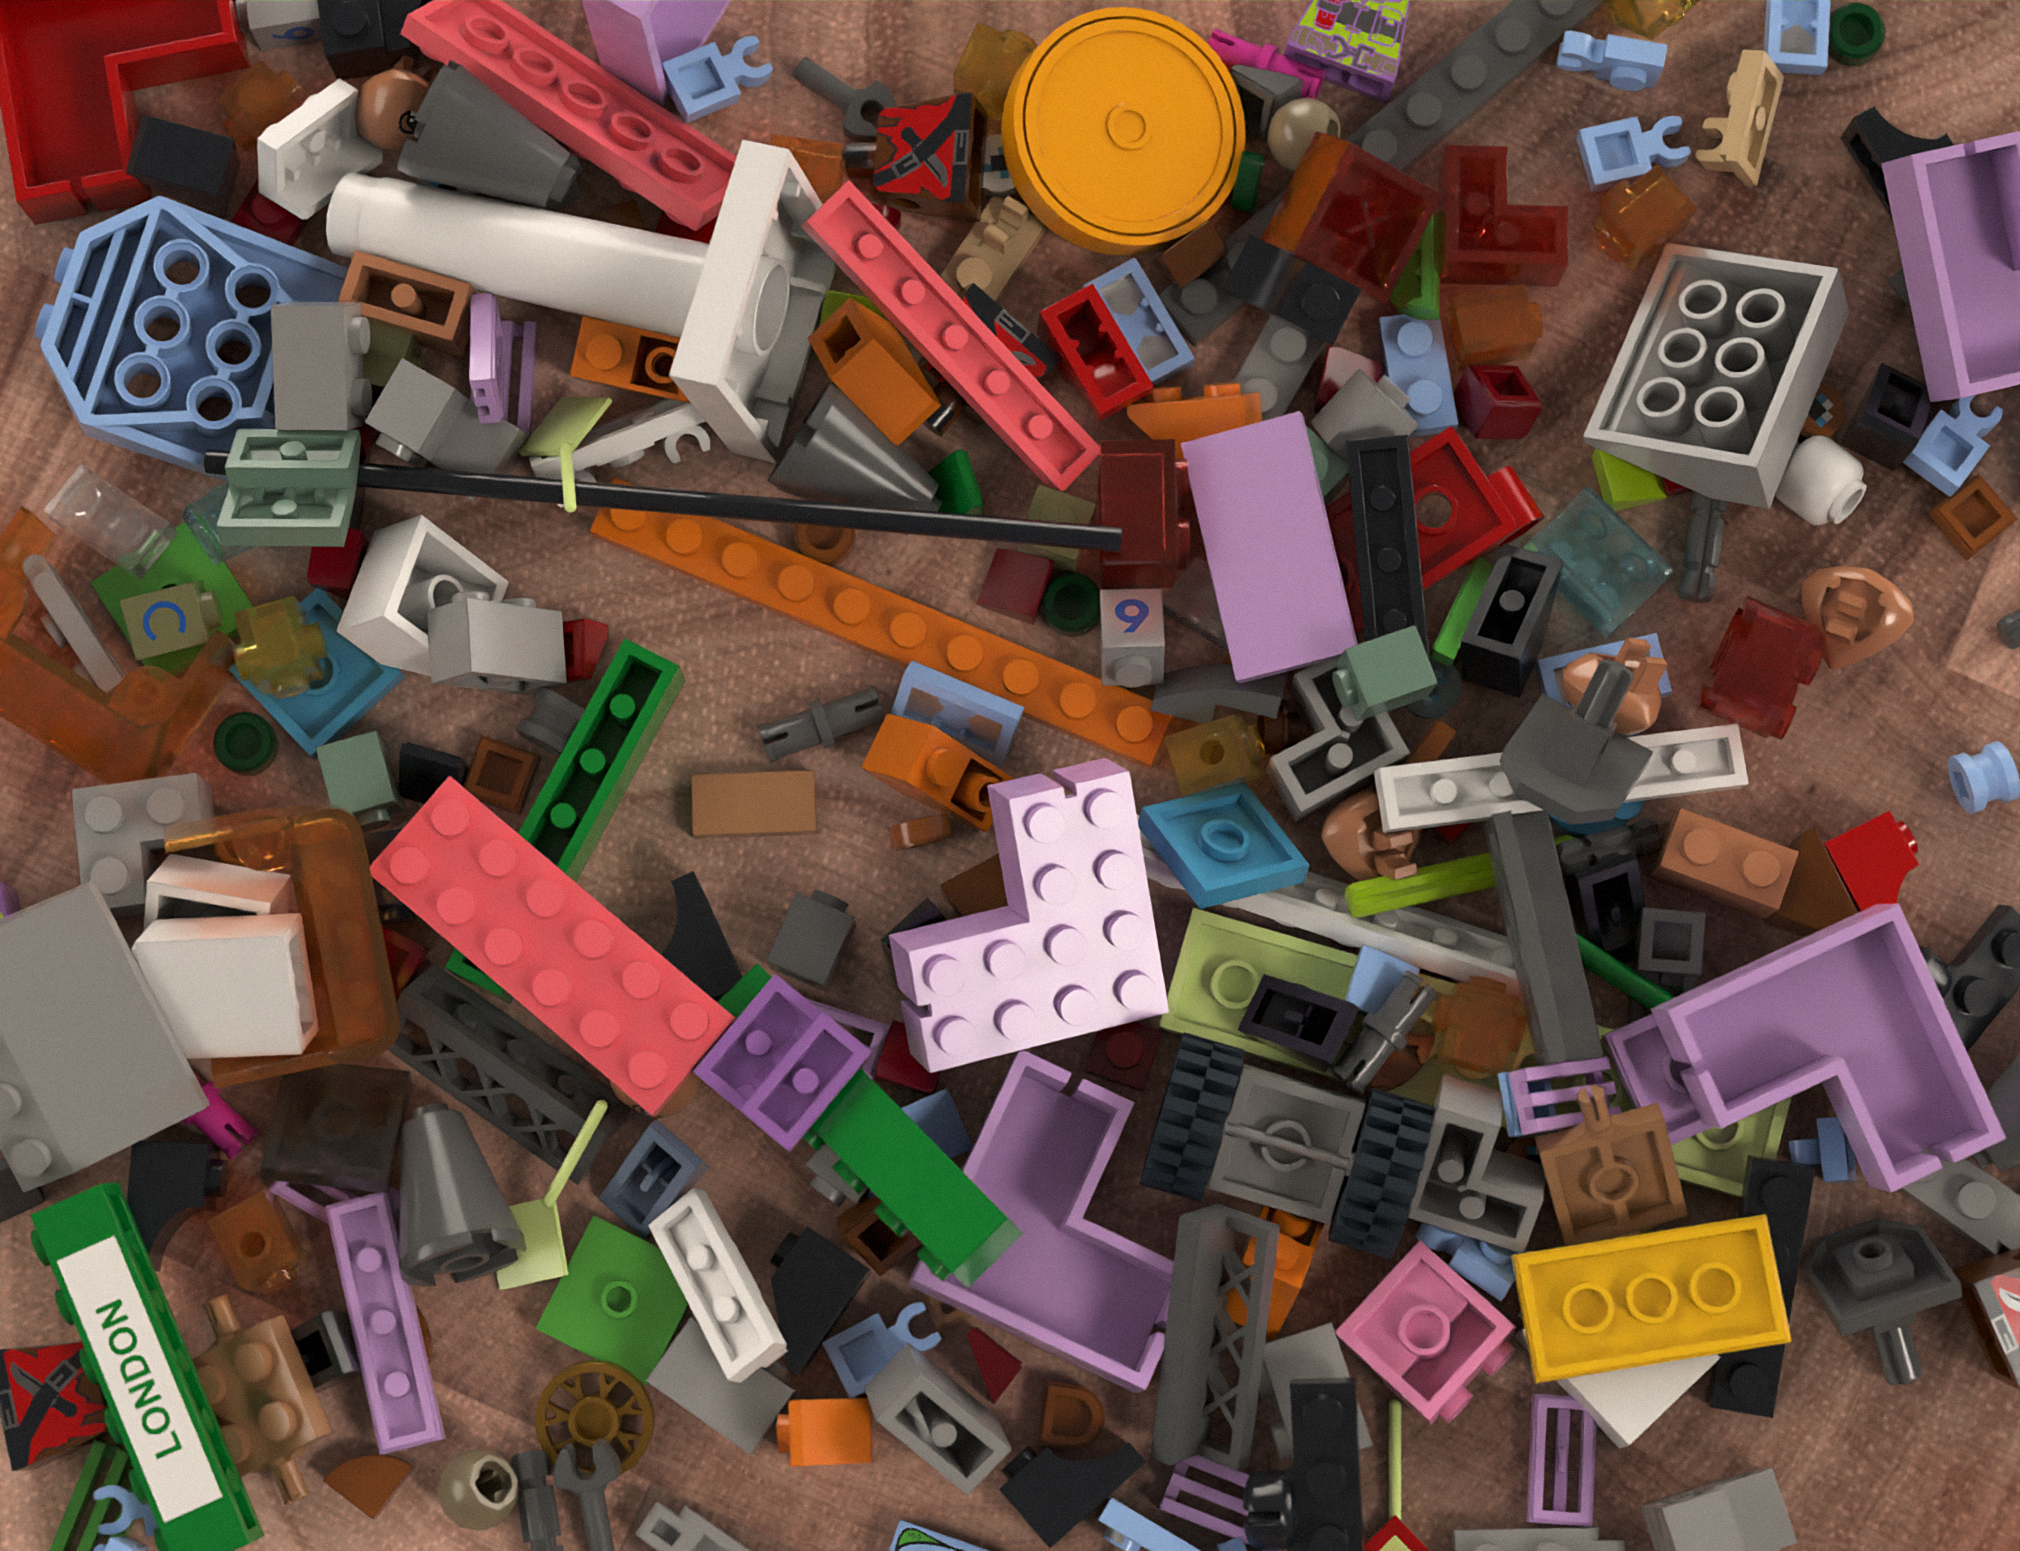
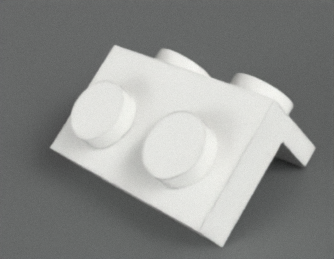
M339 78L319 94L311 95L301 107L279 123L270 125L257 138L259 193L300 219H308L330 202L337 184L345 175L349 173L366 175L382 163L383 151L359 136L356 130L355 111L358 101V89Z

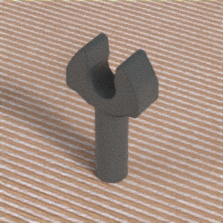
M804 57L794 70L793 77L843 110L845 116L843 130L846 137L854 142H876L877 128L865 121L861 116L868 109L882 111L884 108L897 106L889 88L879 81H874L869 87L855 90L807 57Z
M599 1438L592 1447L596 1471L592 1474H586L578 1468L574 1445L567 1443L560 1451L554 1466L555 1487L570 1490L579 1497L589 1551H615L604 1491L609 1482L615 1481L622 1472L620 1458L605 1439Z

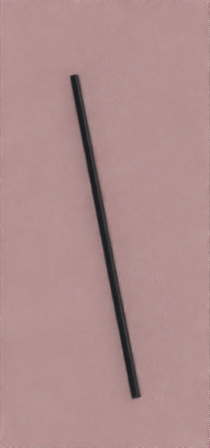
M208 449L204 459L205 472L207 474L226 475L225 465L230 451ZM359 462L356 487L564 504L562 479ZM575 481L577 506L1121 552L1123 527Z

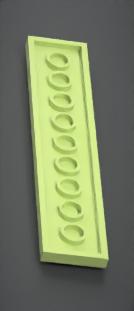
M1193 908L1167 996L1169 1013L1162 1014L1158 1029L1180 1036L1184 1032L1243 1049L1245 1055L1346 1084L1359 1068L1360 1063L1357 1064L1347 1079L1339 1081L1329 1069L1323 1073L1244 1035L1237 1029L1264 974L1344 1000L1358 955ZM1419 973L1418 976L1423 981L1412 994L1411 1000L1418 990L1427 984L1439 996L1435 1001H1432L1409 1032L1434 1035L1433 1046L1424 1065L1410 1080L1395 1089L1385 1092L1433 1106L1444 1074L1501 1092L1498 1073L1537 1067L1523 1003ZM1356 1014L1334 1060V1065L1364 1029L1360 1024L1364 1016ZM1597 1025L1603 1056L1599 1058L1609 1057L1611 1069L1602 1071L1604 1083L1614 1081L1617 1094L1608 1096L1610 1107L1620 1106L1621 1113L1633 1110L1601 1035L1611 1032L1613 1029ZM1585 1075L1550 1080L1551 1090L1587 1085ZM1792 1096L1722 1129L1712 1127L1671 1145L1680 1182L1741 1199L1748 1155L1776 1160ZM1578 1100L1554 1104L1556 1116L1582 1112ZM1503 1108L1500 1129L1507 1131Z

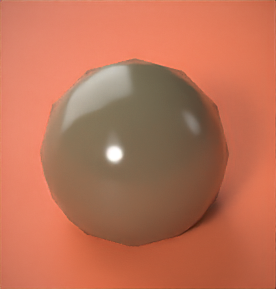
M1307 97L1291 100L1279 108L1270 121L1267 142L1272 156L1281 166L1298 174L1320 172L1334 162L1339 148L1340 122L1337 114L1326 103Z
M481 1448L471 1449L459 1453L447 1465L439 1477L438 1498L444 1514L457 1526L476 1531L486 1530L498 1526L510 1514L517 1503L518 1479L512 1465L498 1452Z

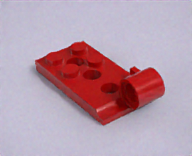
M1450 426L1410 452L1415 514L1419 502L1430 495H1438L1445 498L1452 507L1450 519L1440 527H1427L1420 523L1416 517L1423 592L1463 566L1469 567L1479 557L1483 558L1493 550L1502 548L1504 543L1509 544L1535 527L1545 517L1512 466L1504 467L1486 477L1453 426ZM1350 491L1326 506L1325 509L1338 563L1343 565L1348 572V581L1344 589L1355 635L1364 631Z

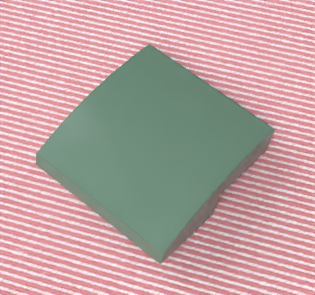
M238 429L225 465L229 489L216 525L220 545L344 547L358 478L361 446L359 430Z

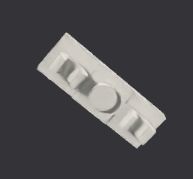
M663 399L591 428L572 453L574 478L586 482H596L592 471L588 467L596 464L599 467L610 463L611 467L628 465L642 458L645 454L643 449L655 445L654 442L662 439L666 455L675 464L681 461L676 449V442L684 434L696 436L702 451H708L711 445L710 438L701 424L706 422V420L691 402L685 403ZM529 456L536 477L562 479L559 456ZM557 504L560 508L564 507V504Z
M692 1188L648 1226L727 1379L741 1383L758 1368L769 1367L787 1352L785 1347L787 1344L761 1297V1292L736 1244L731 1240L707 1192Z

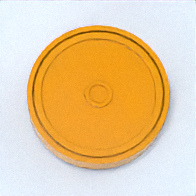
M1110 7L1094 10L1067 21L1055 29L1029 54L1021 64L1008 89L1003 106L1001 138L1003 153L1012 182L1025 204L1045 226L1063 239L1081 248L1108 255L1126 256L1153 252L1177 242L1207 221L1219 209L1236 182L1242 152L1245 148V120L1240 96L1228 69L1216 52L1200 36L1182 23L1154 11L1131 7Z

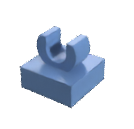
M1838 1117L1817 1119L1818 1139L1789 1141L1791 1162L1811 1165L1812 1167L1822 1166L1823 1182L1829 1184L1857 1182L1854 1152Z

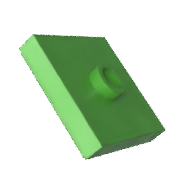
M194 516L90 582L130 644L131 641L119 600L203 580L205 591H215L223 615V626L216 627L218 640L141 659L151 677L159 686L263 619Z
M593 1215L567 1265L569 1275L561 1277L535 1329L596 1360L622 1366L634 1374L642 1383L650 1386V1383L646 1380L668 1350L690 1306L659 1247Z

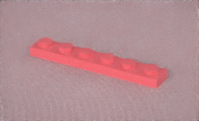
M850 180L844 183L801 225L807 234L1047 487L1063 492L1103 451Z

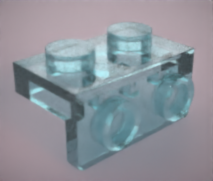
M1585 487L1578 493L1565 510L1536 534L1523 548L1563 560V568L1557 590L1606 639L1637 611L1673 573L1672 567L1657 551L1641 538L1590 487Z

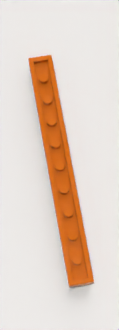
M616 477L613 478L611 483L633 485ZM600 508L590 529L592 537L898 665L907 668L911 660L1023 706L1025 707L1022 714L1023 717L1148 769L1152 766L1172 719L1171 715L1151 711L1153 701L1119 686H1102V679L713 517Z

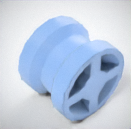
M1996 741L1987 744L1982 748L1981 753L1973 756L1963 752L1948 759V774L1951 786L1959 804L1966 813L1971 815L1980 812L1986 808L1988 802L1996 799L2007 803L2020 797L2018 771L2013 758L2003 743Z

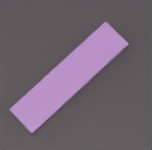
M386 1190L325 1206L380 1455L446 1439L412 1287L403 1281L400 1275L399 1229L391 1193Z

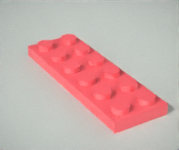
M433 0L407 15L401 35L419 46L427 57L443 62L447 66L449 60L463 65L537 127H540L564 143L572 154L591 161L615 177L620 186L640 194L664 210L665 214L672 221L688 226L696 232L719 215L737 158L735 155L687 123L685 124L684 121L502 0Z
M451 776L443 782L366 870L374 879L653 1117L660 1112L736 1021L734 1016Z

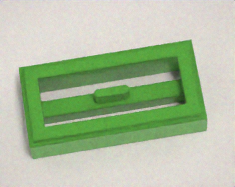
M94 1440L49 1551H69L107 1457L113 1459L103 1487L108 1485L120 1486L127 1466L133 1467L126 1449L102 1440ZM131 1485L128 1490L129 1493L134 1492ZM114 1498L97 1500L77 1551L94 1550L100 1535L97 1526L105 1523ZM122 1508L120 1509V1512H119V1514H118V1517H117L116 1521H117V1520L120 1518V1516H121ZM135 1520L124 1531L110 1535L109 1539L120 1536L128 1537Z

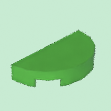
M1431 206L1412 213L1405 218L1407 224L1395 232L1389 243L1385 240L1380 246L1376 263L1379 284L1387 299L1399 312L1417 320H1440L1439 216L1435 208Z
M1480 557L1477 561H1473L1429 653L1432 655L1431 659L1448 667L1452 665L1461 646V639L1495 564Z

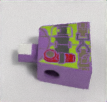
M1311 0L1289 36L1284 56L1317 69L1322 68L1326 70L1325 82L1388 104L1397 76L1410 0Z

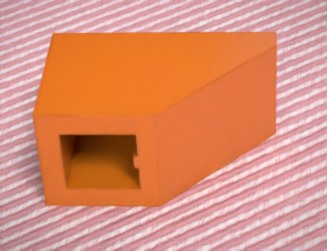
M852 298L844 302L807 338L829 378L892 443L899 446L942 406L894 324Z
M586 316L582 317L570 371L571 377L642 395L690 403L689 399L669 376L680 338Z
M1240 382L1204 385V396L1182 397L1181 386L1153 388L1152 393L1146 396V400L1137 401L1127 406V417L1186 469L1181 443L1262 422L1260 392L1241 393Z
M888 713L861 766V769L902 795L943 814L948 813L949 817L986 833L993 822L987 785L1013 780V777L934 725Z
M1262 1205L1257 1218L1280 1225L1266 1337L1275 1340L1301 1289L1324 1223ZM1250 1235L1239 1258L1245 1270L1254 1264L1257 1238ZM1234 1289L1228 1293L1226 1309L1233 1322L1245 1326L1248 1309L1237 1289Z
M868 1398L788 1400L789 1414L777 1415L778 1453H790V1467L873 1462L872 1408Z

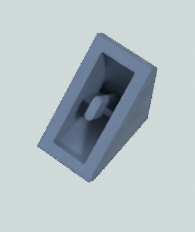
M655 1119L636 1143L599 1197V1200L645 1240L652 1234L648 1225L689 1192L708 1171L710 1166Z

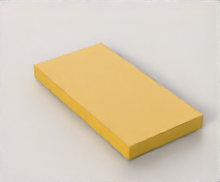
M1766 1214L1511 1256L1535 1384L1792 1342Z

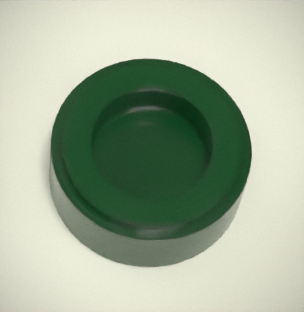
M1847 3L1838 7L1829 17L1828 55L1834 61L1846 66H1859L1872 60L1881 48L1886 35L1885 24L1880 14L1872 7L1862 3Z
M1245 150L1242 152L1230 207L1231 210L1250 214L1251 211L1255 210L1266 159L1263 157V154Z
M1065 573L1054 578L1047 585L1042 598V614L1047 625L1056 633L1069 637L1081 636L1092 630L1100 619V589L1096 583L1089 577L1079 573Z
M239 712L230 715L220 723L214 735L213 747L218 760L228 770L238 775L252 776L265 771L272 765L278 754L279 741L276 731L263 717L251 712Z

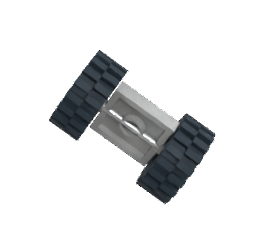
M1184 1032L1164 1093L1139 1184L1201 1202L1208 1183L1207 1188L1329 1224L1328 1241L1391 1259L1396 1251L1397 1243L1400 1242L1403 1234L1404 1224L1407 1223L1413 1197L1415 1198L1418 1187L1417 1183L1426 1158L1425 1153L1430 1142V1131L1433 1126L1435 1107L1374 1088L1369 1092L1368 1099L1365 1102V1100L1246 1064H1243L1239 1077L1245 1053L1243 1049Z

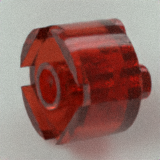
M1746 596L1743 609L1738 607L1709 667L1713 669L1712 675L1716 676L1711 687L1702 685L1696 708L1731 724H1738L1740 728L1761 737L1768 738L1771 735L1782 740L1792 723L1797 706L1792 703L1797 693L1798 683L1808 687L1820 666L1823 652L1819 651L1824 634L1817 631L1818 627L1816 624Z

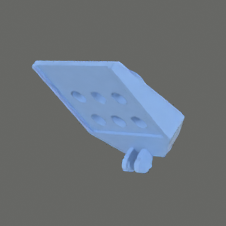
M157 196L81 231L74 249L64 247L54 275V282L61 284L54 306L45 303L37 320L34 338L42 340L40 347L44 359L85 436L228 482L227 475L207 474L205 472L204 459L207 450L230 451L238 429H275L271 305L286 302H338L349 268L182 203ZM179 262L191 263L200 271L194 281L185 285L169 281L166 273L171 266ZM250 285L261 286L270 294L267 303L257 308L243 306L236 297L240 290ZM159 318H170L180 325V330L171 340L156 341L146 333L150 323ZM230 341H241L251 349L248 359L236 365L223 362L217 356V352L222 345ZM151 374L159 379L161 386L151 397L137 398L127 391V385L130 380L136 375ZM214 396L222 397L232 405L230 414L223 420L216 422L208 421L198 413L201 403L207 398Z

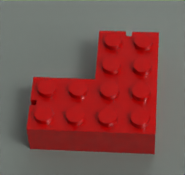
M0 0V107L16 202L35 225L88 215L86 203L93 202L100 212L139 205L152 199L150 185L125 173L140 124L134 90L251 68L245 32H242L239 24L235 0Z

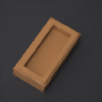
M814 770L691 775L694 839L817 834Z

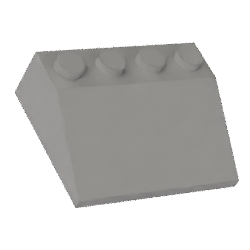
M1666 243L1583 435L1585 444L1709 498L1770 509L1850 312L1839 268Z
M95 880L0 919V1149L23 1193L86 1168L206 1109L210 1105Z

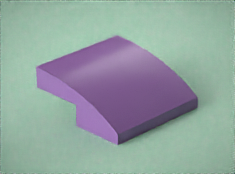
M774 974L693 1072L790 1152L869 1058L872 1051L826 1013L821 1012L777 974Z

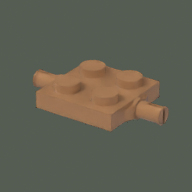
M1591 1085L1590 1089L1595 1104L1594 1107H1592L1586 1087L1577 1093V1100L1580 1103L1584 1119L1583 1123L1534 1137L1564 1246L1640 1235L1658 1224L1688 1216L1665 1119L1658 1103L1609 1115L1603 1088Z
M228 1294L204 1303L202 1306L205 1308L217 1340L212 1342L205 1353L192 1359L241 1479L254 1472H267L271 1470L284 1500V1505L310 1495L295 1459L302 1455L309 1444L331 1434L332 1430L284 1315L267 1319L254 1327L241 1329Z

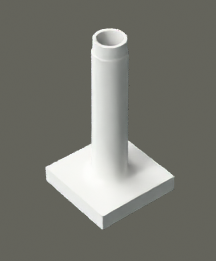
M747 140L741 141L710 244L389 177L379 179L356 173L345 175L337 184L330 200L326 221L328 246L333 254L352 259L356 250L471 283L475 291L493 293V295L680 338L669 376L732 453L773 463L778 462L812 350V346L807 338L819 327L825 291L830 290L837 264L801 227L823 204L790 149Z

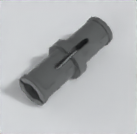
M874 685L823 705L820 699L808 703L809 710L765 725H758L763 743L786 735L788 736L765 745L770 762H775L776 759L820 743L823 744L825 749L836 745L834 739L878 723L882 724L885 715L881 704L856 712L859 709L879 703Z
M1406 971L1402 975L1401 981L1375 1014L1371 1012L1366 1014L1360 1022L1364 1029L1337 1063L1333 1064L1329 1069L1341 1081L1342 1079H1347L1357 1064L1360 1063L1359 1068L1345 1084L1360 1095L1364 1093L1366 1086L1392 1052L1400 1053L1407 1045L1406 1034L1432 1001H1435L1439 996L1427 984L1425 987L1422 986L1412 1000L1408 1002L1410 996L1423 981V979L1410 971Z

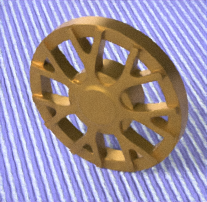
M601 1360L578 1362L560 1371L544 1388L538 1400L535 1413V1428L539 1443L554 1464L560 1454L558 1449L564 1447L567 1443H572L576 1450L578 1443L587 1447H593L599 1438H603L609 1443L616 1437L630 1455L620 1462L622 1467L621 1474L632 1468L646 1452L651 1442L655 1425L653 1404L641 1381L622 1366ZM582 1373H599L600 1393L588 1395L585 1393L581 1378ZM606 1374L613 1376L615 1378L611 1382H609L607 1380ZM574 1376L575 1386L566 1380ZM619 1381L626 1384L634 1393L621 1406H618L608 1396L610 1390ZM558 1386L570 1392L578 1399V1402L571 1411L550 1401ZM637 1399H638V1402H639L641 1408H637V1407H634V1406H633V1403H634ZM547 1409L555 1412L557 1416L547 1419ZM621 1415H642V1433L621 1429ZM568 1421L572 1437L554 1444L549 1434L548 1425ZM629 1440L639 1441L636 1449H634ZM593 1460L590 1467L577 1464L578 1468L586 1474H592L596 1471V1465Z

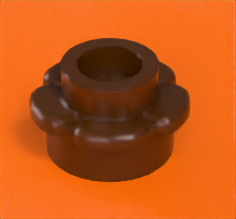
M1281 700L1276 719L1257 715L1256 743L1259 754L1277 755L1300 741L1301 724L1299 713L1289 712V706L1285 700Z

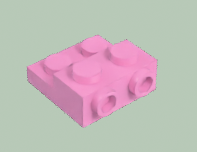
M1421 1240L1335 1331L1336 1337L1382 1379L1383 1384L1429 1426L1439 1416L1448 1424L1455 1419L1474 1396L1466 1389L1469 1383L1482 1369L1492 1377L1516 1350L1508 1342L1515 1334V1325Z

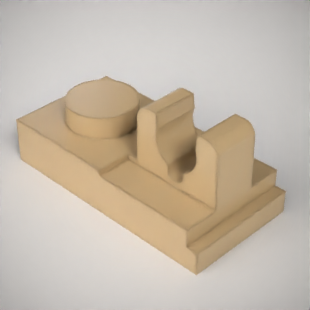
M1742 50L1737 72H1733L1728 81L1727 99L1731 107L1728 118L1710 117L1703 124V129L1710 138H1723L1722 143L1713 150L1699 149L1695 155L1704 169L1708 171L1733 172L1746 186H1757L1784 80L1783 74L1765 50Z
M993 195L981 214V221L975 223L940 277L956 294L963 287L975 283L996 303H999L1047 229V226L1036 216L1029 213L1027 206L1012 197L1007 196L1004 198L1000 195Z

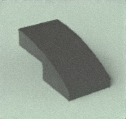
M1232 664L1198 665L1164 673L1163 685H1158L1151 711L1211 725L1218 704L1276 719L1289 671L1241 684L1236 682Z
M1641 908L1632 969L1675 997L1696 988L1697 975H1701L1706 913ZM1629 997L1627 1024L1652 1014L1651 1010Z

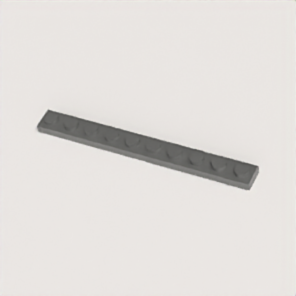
M1611 0L1511 1L1339 145L1333 163L1318 173L1303 174L1223 241L1229 252L1226 257L1184 288H1180L1175 283H1172L1158 296L1176 327L1196 347L1248 304L1221 289L1249 235L1302 259L1563 41L1565 31H1575Z

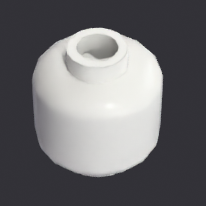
M1824 435L1812 436L1801 444L1796 442L1775 496L1782 504L1811 525H1824L1829 521L1839 524L1853 512L1865 494L1867 487L1862 482L1864 473L1862 464L1857 458Z

